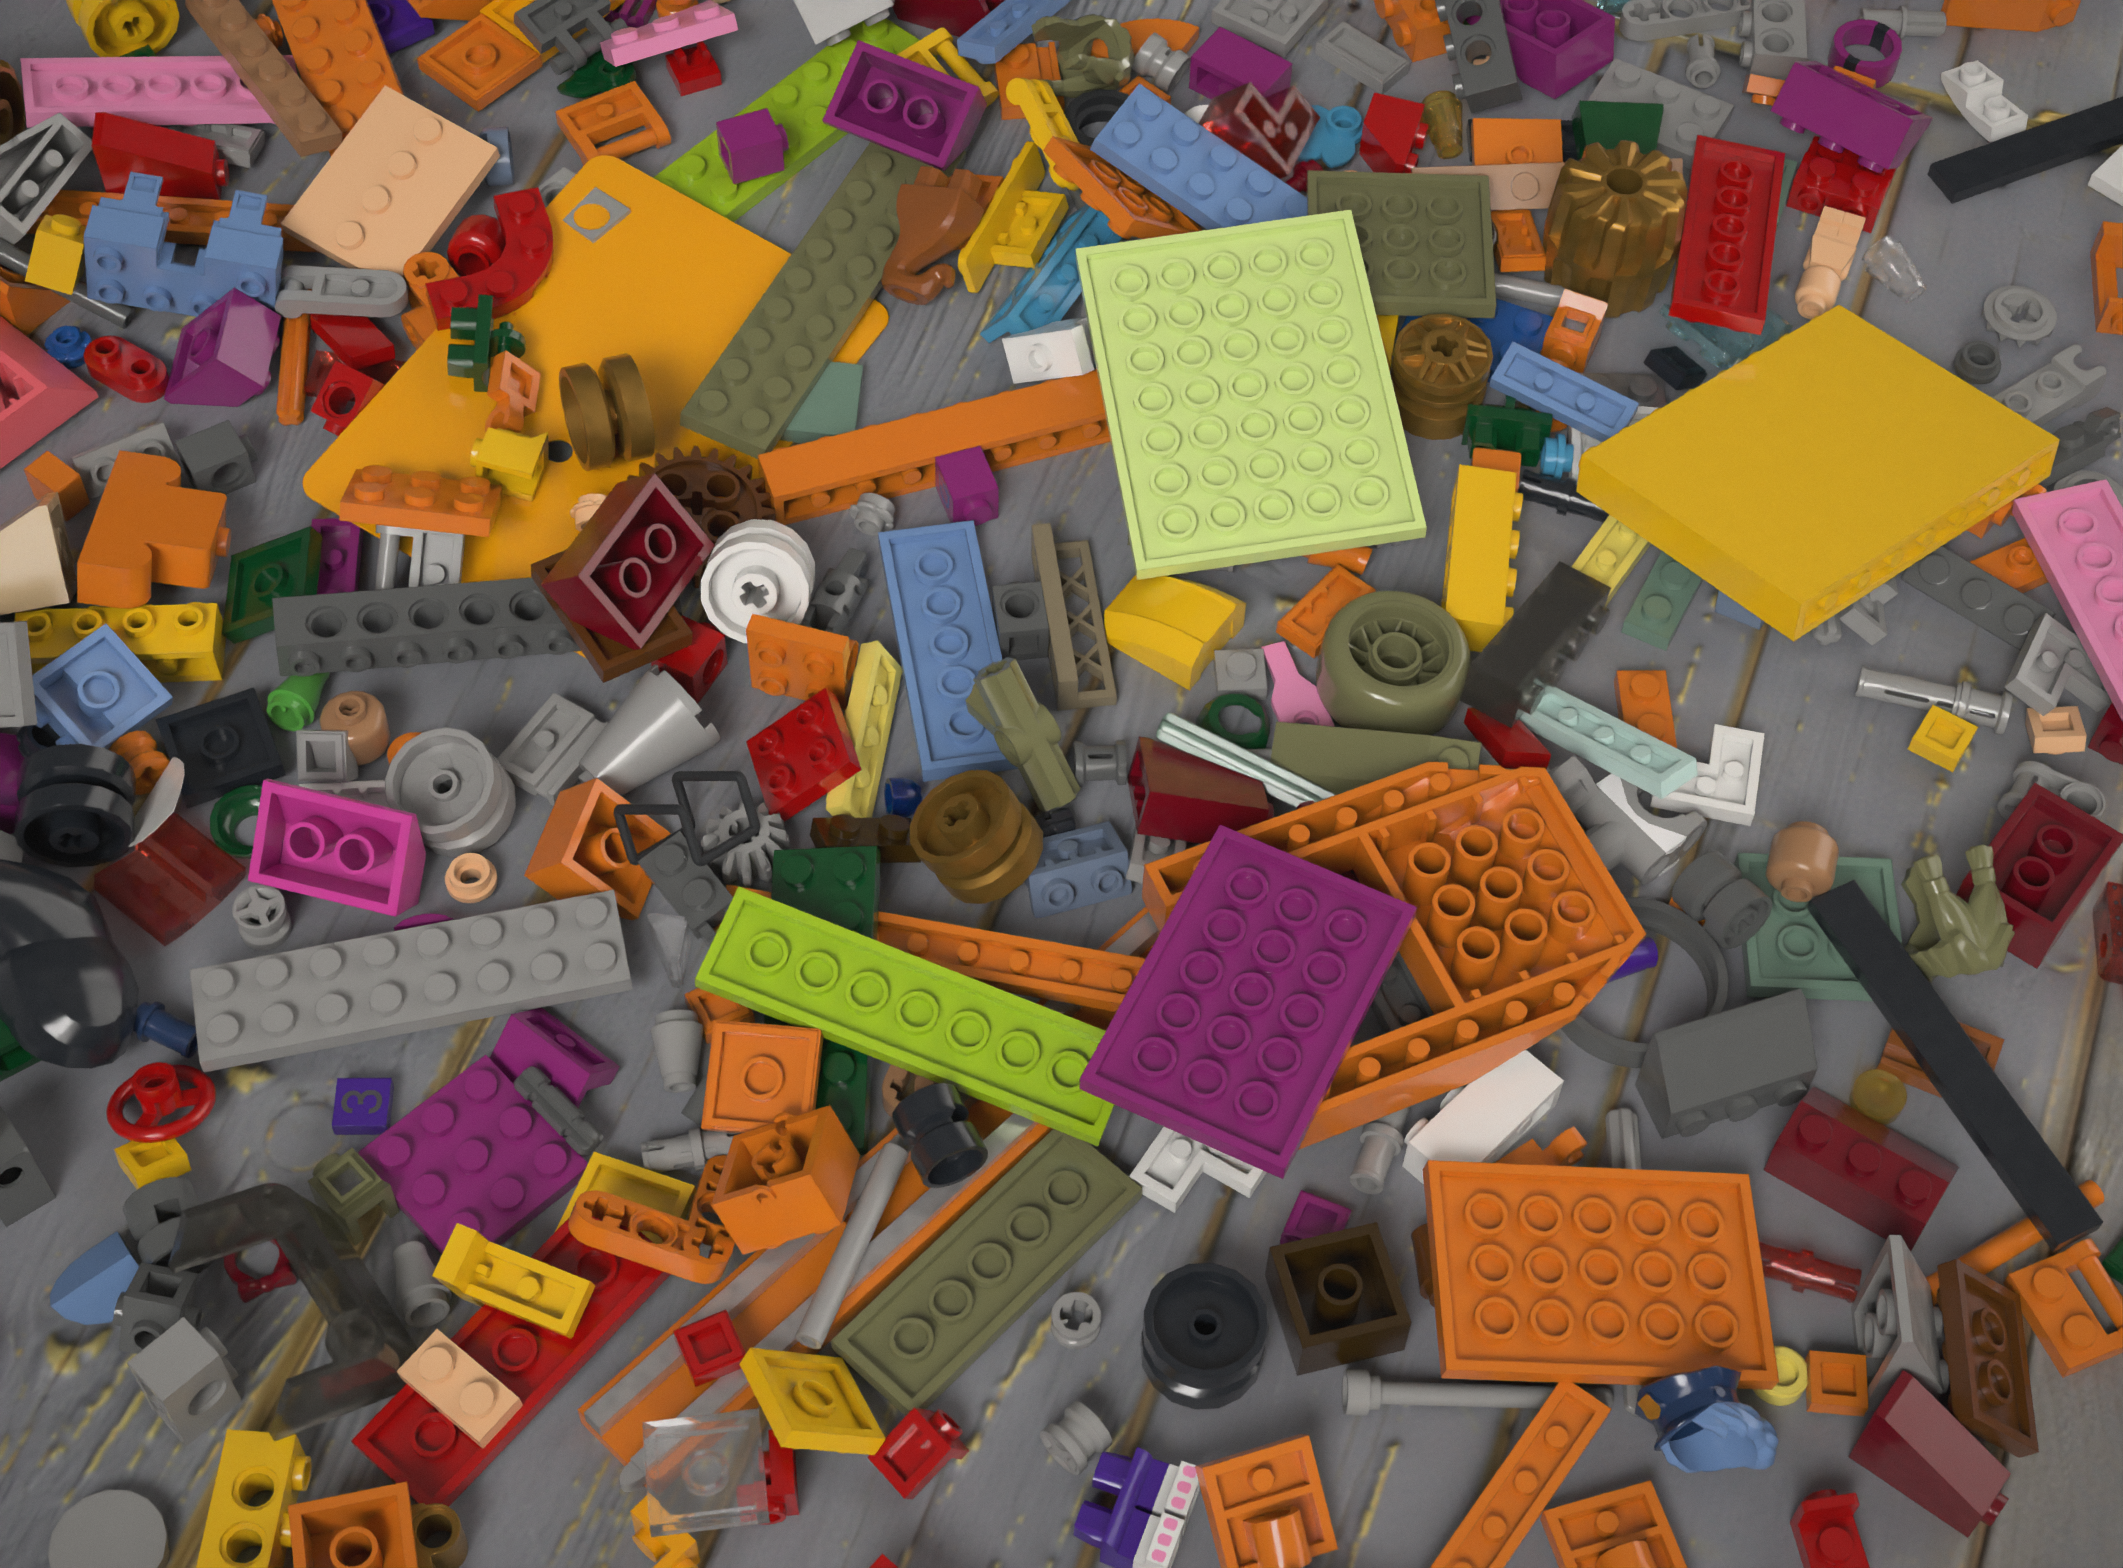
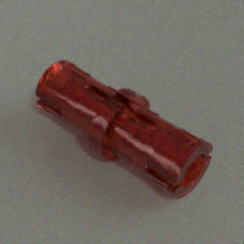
M1759 1241L1761 1258L1769 1260H1762L1764 1277L1791 1284V1290L1799 1293L1809 1289L1846 1300V1302L1851 1304L1855 1301L1858 1292L1855 1290V1287L1836 1282V1280L1859 1286L1862 1269H1854L1813 1257V1251L1804 1248L1798 1253Z

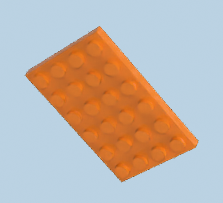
M1428 1160L1425 1164L1423 1180L1440 1374L1442 1379L1647 1385L1670 1374L1696 1371L1714 1365L1742 1372L1737 1389L1772 1390L1779 1382L1749 1174Z

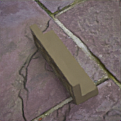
M1051 523L1031 525V559L1035 582L1041 581L1049 626L1048 658L1057 711L1116 705L1117 695L1088 540L1054 543ZM1080 557L1081 567L1071 578L1059 571L1057 559ZM1071 592L1088 602V606L1078 616L1066 610L1064 599ZM1090 618H1091V623H1092V625L1089 624V623H1087V621H1088ZM1078 631L1095 641V645L1085 656L1072 647L1071 638ZM1097 657L1099 664L1094 662ZM1084 671L1089 672L1102 680L1103 690L1078 692L1079 676Z

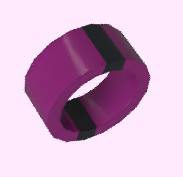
M1865 19L1846 22L1837 29L1827 58L1828 67L1832 69L1835 65L1876 80V88L1883 87L1892 80L1902 53V42L1897 33L1883 23ZM1854 44L1868 45L1883 53L1885 59L1875 62L1863 61L1849 54L1845 47Z

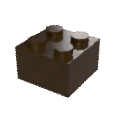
M1377 1222L1279 1244L1269 1248L1265 1278L1297 1376L1405 1349L1412 1322Z

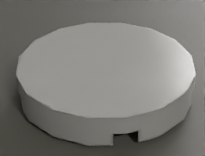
M103 1490L83 1497L64 1512L52 1531L48 1549L50 1568H166L170 1553L168 1547L169 1531L166 1521L148 1498L130 1490Z

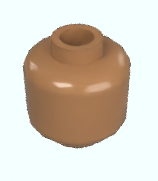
M348 691L330 699L322 709L319 721L321 730L348 731V744L358 766L372 763L381 757L389 747L391 732L384 706L375 696L364 691Z
M1805 821L1791 823L1788 827L1775 833L1771 841L1765 872L1768 882L1776 890L1780 891L1784 898L1793 902H1807L1813 897L1828 892L1835 878L1839 855L1838 845L1828 834L1827 830L1816 823Z

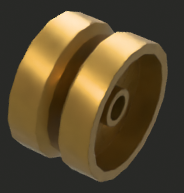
M625 353L603 358L598 370V376L595 370L585 362L560 369L559 389L564 418L576 457L585 471L609 467L615 456V448L628 462L652 457L655 449L652 415L641 375L631 355Z
M968 770L943 781L933 788L919 804L910 824V844L917 856L929 870L936 874L940 883L953 897L966 904H985L1011 893L1022 885L1036 868L1043 850V831L1027 808L1018 801L1014 792L1002 777L988 770Z

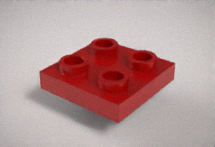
M826 687L746 741L763 798L769 811L768 814H780L783 822L862 770L838 698Z

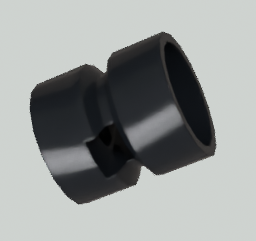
M939 1083L919 1089L905 1097L892 1113V1120L904 1145H914L911 1151V1160L922 1183L928 1188H941L963 1181L979 1170L988 1158V1150L976 1126L968 1122L969 1112L957 1088L952 1084Z

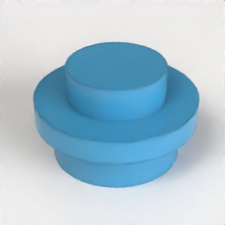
M1557 433L1555 438L1544 437V446L1540 458L1541 475H1550L1551 478L1561 480L1563 472H1571L1574 447L1573 444H1566L1565 434Z

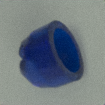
M887 778L884 786L886 814L898 815L904 818L913 816L917 807L923 801L920 785L908 778Z

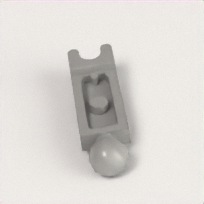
M2074 344L2054 355L2051 363H2048L1992 398L2041 427L2072 407L2077 409L2096 397L2106 380L2107 370L2103 366H2097L2091 370L2078 368L2073 360L2081 354L2082 348Z

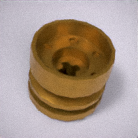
M1450 314L1425 315L1410 321L1399 332L1394 345V357L1391 363L1392 371L1390 375L1403 429L1414 436L1429 440L1453 439L1463 433L1468 404L1484 405L1487 390L1486 384L1493 360L1491 342L1481 328L1465 318Z

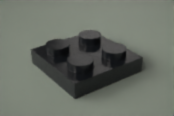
M254 687L156 719L170 761L173 757H176L184 763L185 775L181 794L187 808L223 797L226 793L238 787L259 785L265 779L274 780L286 775Z

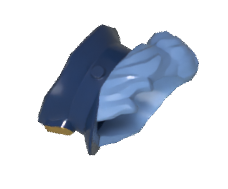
M1713 1365L1696 1371L1670 1374L1645 1385L1639 1390L1635 1414L1654 1425L1658 1434L1654 1450L1662 1451L1670 1465L1678 1467L1686 1473H1697L1700 1471L1713 1472L1737 1467L1765 1470L1774 1464L1775 1455L1777 1454L1776 1448L1779 1442L1777 1433L1773 1425L1765 1418L1760 1417L1759 1413L1751 1406L1740 1403L1736 1391L1742 1372Z

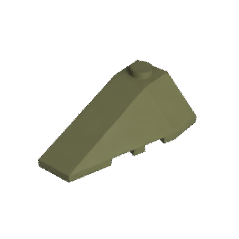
M1276 722L1270 761L1338 795L1426 762H1446L1450 769L1478 770L1481 742L1422 734Z

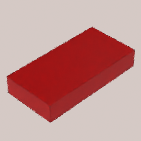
M310 314L311 329L348 367L358 371L395 359L394 344L367 317Z
M1467 708L1463 723L1501 767L1511 769L1538 767L1546 768L1547 770L1551 753L1513 711Z

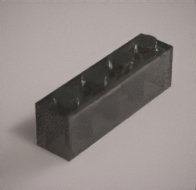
M1559 561L1470 664L1460 701L1510 728L1514 726L1524 712L1532 715L1543 698L1545 687L1548 685L1554 688L1561 679L1567 666V660L1576 661L1588 642L1589 634L1598 635L1604 627L1610 614V609L1606 608L1605 604L1611 587Z

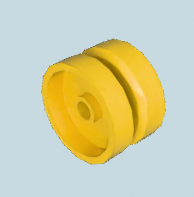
M66 0L68 10L76 24L80 26L88 45L99 57H120L146 45H149L156 54L170 42L177 31L180 18L175 0Z

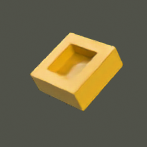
M1932 705L1914 734L1907 750L1954 772L1972 742L1978 727Z
M175 1138L157 1143L130 1141L114 1149L119 1166L137 1190L156 1180L179 1177L192 1171L186 1152Z

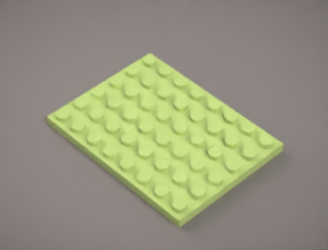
M1351 210L1075 249L1076 264L1137 580L1425 538L1427 526Z

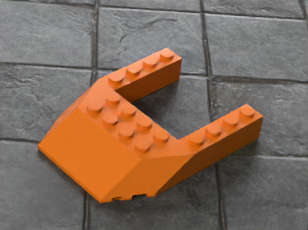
M1426 762L1237 831L1334 873L1342 874L1353 870L1361 884L1417 907L1415 918L1398 951L1434 1015L1349 1047L1299 1149L1469 1084L1572 1022L1643 942L1647 934L1546 768L1519 767L1509 770L1500 765L1479 764L1478 770L1450 769L1446 762ZM1211 841L1144 865L1142 899L1159 932L1163 929Z

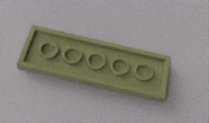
M1053 1129L831 1340L832 1350L905 1416L914 1407L927 1409L1142 1198L1143 1188L1088 1142Z

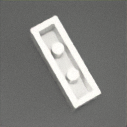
M1527 1050L1522 1051L1482 1077L1469 1083L1466 1087L1461 1086L1451 1090L1440 1104L1441 1111L1430 1121L1425 1117L1420 1119L1404 1139L1407 1149L1402 1167L1424 1185L1423 1168L1428 1160L1496 1162L1504 1157L1556 1106L1564 1080Z

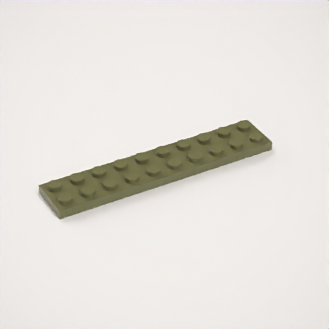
M869 143L681 411V426L758 459L759 454L771 452L829 363L838 354L882 288L883 268L894 250L900 235L896 204L901 184H914L921 166H933L875 143ZM963 151L945 171H941L950 178L955 169H962L965 164L966 151Z

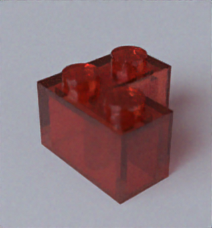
M1249 82L1213 97L1198 124L1277 178L1282 179L1290 174L1320 116L1294 85L1263 97L1256 87Z

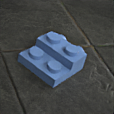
M106 623L32 675L37 726L42 728L49 724L60 736L56 740V745L85 744L108 750L119 737L138 730L171 706L173 702L172 695Z

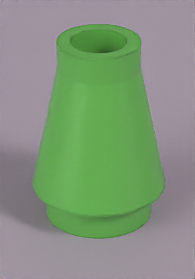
M316 673L306 677L292 675L286 678L268 695L267 715L270 720L278 727L287 731L301 730L303 726L310 725L314 720L324 684L329 678L330 673Z

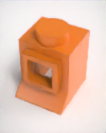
M1564 289L1559 306L1546 331L1541 355L1548 359L1561 360L1568 365L1569 369L1584 373L1599 341L1608 302Z

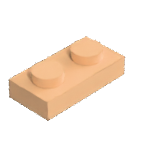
M438 1329L397 1370L398 1375L404 1382L482 1448L494 1438L523 1406L518 1396Z

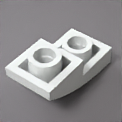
M1978 60L1964 63L1959 67L1941 73V82L1953 103L1970 125L1987 141L1993 142L2026 130L2028 115L2002 96L2004 80Z

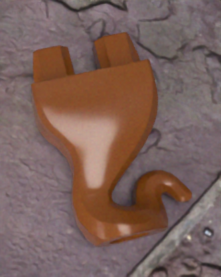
M928 166L920 167L914 184H901L896 204L900 235L894 250L883 268L881 279L883 288L895 298L907 303L926 305L939 294L943 286L947 289L954 286L956 272L951 265L946 263L937 264L923 274H916L924 267L959 248L972 236L980 223L985 209L976 202V198L982 181L967 169H955L948 187L945 186L949 177L941 170Z

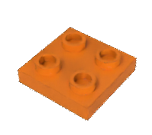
M752 614L746 628L752 688L760 689L773 696L785 695L806 701L826 687L837 696L841 709L845 710L848 706L852 688L851 678L858 658V641L849 639L848 636Z
M1301 1433L1195 1466L1221 1568H1302L1313 1561L1312 1557L1338 1549L1309 1435Z
M1651 1480L1544 1510L1541 1515L1540 1521L1559 1568H1687Z

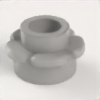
M863 493L860 495L857 504L850 506L849 514L855 519V527L862 533L877 536L878 532L891 531L893 529L895 507L887 498L875 493Z

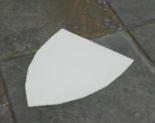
M176 757L171 759L135 816L134 841L128 847H132L146 839L174 812L185 775L184 763Z

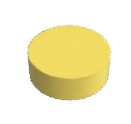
M1774 1346L1779 1382L1772 1390L1753 1389V1391L1760 1399L1769 1404L1785 1406L1796 1402L1807 1387V1363L1793 1349L1785 1346Z

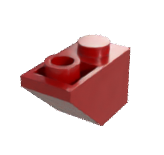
M1374 92L1363 122L1359 155L1373 172L1411 173V167L1418 166L1419 154H1415V150L1424 149L1430 124L1423 123L1425 104Z

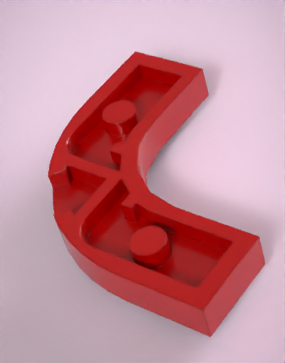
M538 187L493 196L494 209L506 246L501 257L489 268L470 275L425 283L426 296L438 331L450 329L452 307L478 308L479 294L493 295V319L507 315L533 298L532 291L535 290L544 277H548L554 254L553 231Z

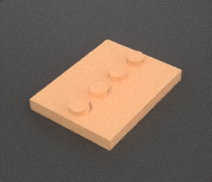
M385 85L281 222V226L285 233L347 268L388 270L396 272L404 278L403 267L406 261L415 254L432 250L499 159L498 148Z

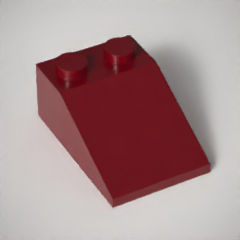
M2037 783L2033 784L1988 845L1992 846L1994 853L1995 884L2004 902L2007 922L2014 925L2012 931L2015 934L2007 951L2038 969L2123 843L2122 833ZM1971 870L1963 879L1956 893L1967 904L1975 886Z

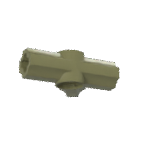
M1007 657L1003 660L992 662L979 670L978 675L973 679L975 684L973 685L972 692L965 700L968 713L994 735L1002 754L1012 765L1018 767L1039 810L1047 812L1071 802L1076 798L1077 792L1081 789L1057 743L1061 740L1060 729L1048 709L1036 701L1016 659Z

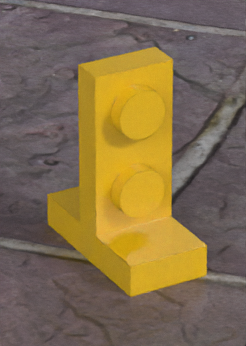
M456 1223L432 1275L465 1301L480 1307L483 1304L489 1305L571 1339L595 1288V1285L589 1280L490 1242L478 1231Z

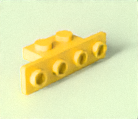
M1026 141L1018 157L1014 158L1011 169L1001 186L996 189L993 200L981 218L977 229L972 234L967 245L959 253L958 270L963 275L968 292L978 293L994 264L1034 268L1069 209L1065 194L1037 191L1045 177V169L1035 142Z

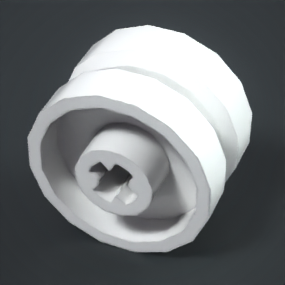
M751 519L730 527L717 539L701 579V603L708 619L724 635L742 643H747L746 628L752 614L800 625L809 606L815 583V561L807 543L792 528L773 520Z

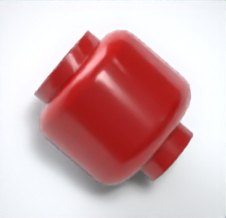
M478 214L469 216L460 223L449 241L447 250L449 263L456 273L460 276H465L489 268L501 257L506 242L499 221L494 217Z

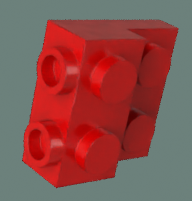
M1814 135L1793 180L1786 206L1821 217L1824 206L1865 217L1866 220L1862 231L1871 233L1897 168H1884L1881 173L1873 171L1857 162L1860 155L1846 148L1842 153L1830 150L1819 144L1820 137Z

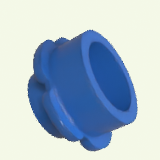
M62 326L54 330L46 338L44 346L48 350L47 353L67 369H74L85 364L84 351L87 345L92 342V339L86 331L81 332L76 326Z

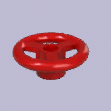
M164 1062L147 1064L138 1069L132 1077L124 1081L114 1091L107 1104V1121L116 1134L130 1141L139 1143L168 1141L192 1131L209 1116L216 1102V1087L206 1073L195 1067ZM179 1081L191 1083L196 1088L181 1091ZM135 1094L141 1103L143 1113L136 1123L132 1124L125 1119L123 1109L127 1101ZM195 1105L189 1113L178 1120L157 1126L162 1117L173 1113L177 1108Z

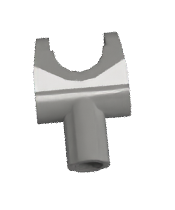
M1612 773L1596 784L1600 792L1573 813L1577 821L1587 829L1585 834L1607 870L1610 871L1621 863L1643 885L1652 882L1672 868L1696 844L1707 826V821L1697 811L1690 812L1687 815L1682 813L1675 817L1666 818L1651 814L1638 801V797L1645 790Z

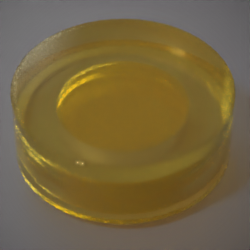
M1879 1069L1868 1070L1860 1074L1849 1095V1102L1852 1108L1883 1125L1894 1122L1900 1116L1907 1101V1092L1901 1080L1894 1074Z

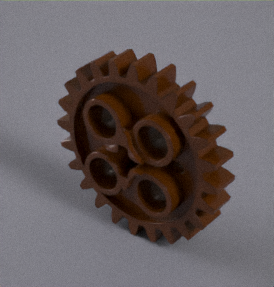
M694 446L691 456L684 457L681 450L675 447L672 460L668 461L660 453L655 454V468L641 462L639 464V477L655 473L673 495L678 496L675 498L714 545L718 539L714 536H722L730 527L751 519L775 521V510L771 509L770 493H764V478L752 480L753 467L751 465L744 466L739 470L736 469L737 456L734 454L723 462L718 460L719 453L717 448H714L708 457H701L699 447ZM629 475L627 480L638 478V476ZM714 496H724L726 498H717ZM711 552L692 577L694 588L700 587Z

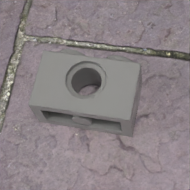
M182 1317L129 1360L127 1364L151 1409L185 1446H188L240 1403L241 1399L232 1382L239 1375L232 1364L226 1359L225 1355L228 1352L222 1342L208 1327H204L198 1332L185 1317Z

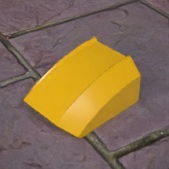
M1135 575L1104 610L1106 640L1109 645L1190 691L1201 678V673L1214 659V650H1221L1230 638L1233 639L1244 627L1246 603L1223 591L1193 580L1168 575L1137 580Z

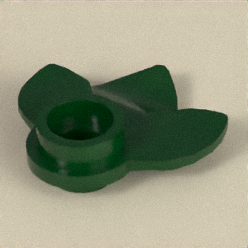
M602 50L587 58L586 65L573 71L574 74L559 84L557 90L560 94L575 98H585L598 92L604 93L636 79L634 62L615 67L604 60Z

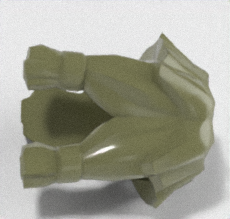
M1095 14L1085 15L1076 19H1063L1054 15L1042 17L1031 25L1034 41H1059L1057 60L1063 80L1051 81L1044 79L1049 83L1056 97L1077 98L1082 93L1097 89L1117 90L1126 85L1130 80V72L1135 59L1131 44L1132 37L1126 28L1121 27L1117 19ZM1101 39L1104 41L1108 48V58L1091 56L1094 40Z
M1982 844L1970 847L1965 851L1975 885L1968 904L1950 891L1948 882L1942 872V863L1938 855L1932 854L1919 858L1913 862V867L1906 869L1905 878L1901 885L1914 905L1918 923L1904 949L1930 983L1938 976L1952 978L1958 974L1976 975L1988 970H1997L2004 965L2007 949L2015 932L2012 931L2014 925L2007 922L2004 902L1995 884L1996 875L1993 867L1994 853L1992 846Z

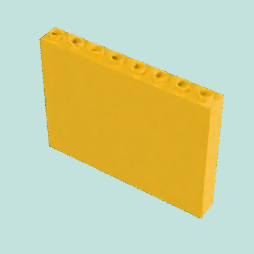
M1837 305L1822 315L1815 316L1810 322L1791 333L1784 334L1779 340L1762 350L1753 352L1746 359L1731 368L1722 370L1715 377L1695 389L1688 390L1683 396L1671 403L1655 409L1650 415L1629 427H1624L1616 435L1604 442L1587 449L1581 454L1579 461L1576 492L1794 642L2048 478L2051 474L2060 439L1843 306Z

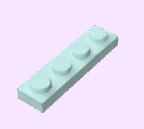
M1552 685L1546 686L1514 707L1515 715L1530 731L1660 799H1663L1698 775L1695 757Z

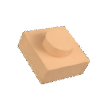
M2078 706L2055 707L2045 716H2042L2033 708H2027L2025 726L2033 754L2048 753L2058 755L2065 752H2085L2087 735Z

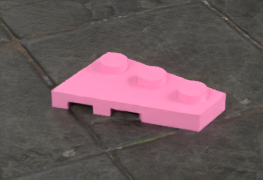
M708 0L675 14L655 19L651 23L639 28L629 27L611 33L612 39L600 42L604 60L617 67L737 31L738 26L733 12L720 6L718 3Z

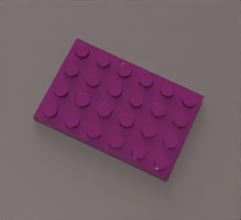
M1219 825L1082 1073L1079 1089L1283 1179L1415 918L1417 907Z

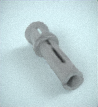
M1862 665L1855 692L1856 697L1862 696L1924 711H1929L1932 705H1935L1971 724L1993 728L1994 733L1998 735H2003L2005 732L2013 701V693L2006 690L2002 695L1974 689L1971 687L1970 682L1965 681L1962 683L1957 682L1956 686L1953 687L1911 676L1867 668Z

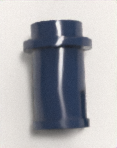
M159 1001L153 1004L143 1002L137 1008V1017L133 1031L136 1032L138 1040L142 1042L152 1040L180 1053L185 1058H191L198 1050L196 1025L165 1011V1005Z

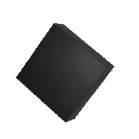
M1677 346L1653 349L1643 362L1675 390L1698 387L1708 374L1704 368Z

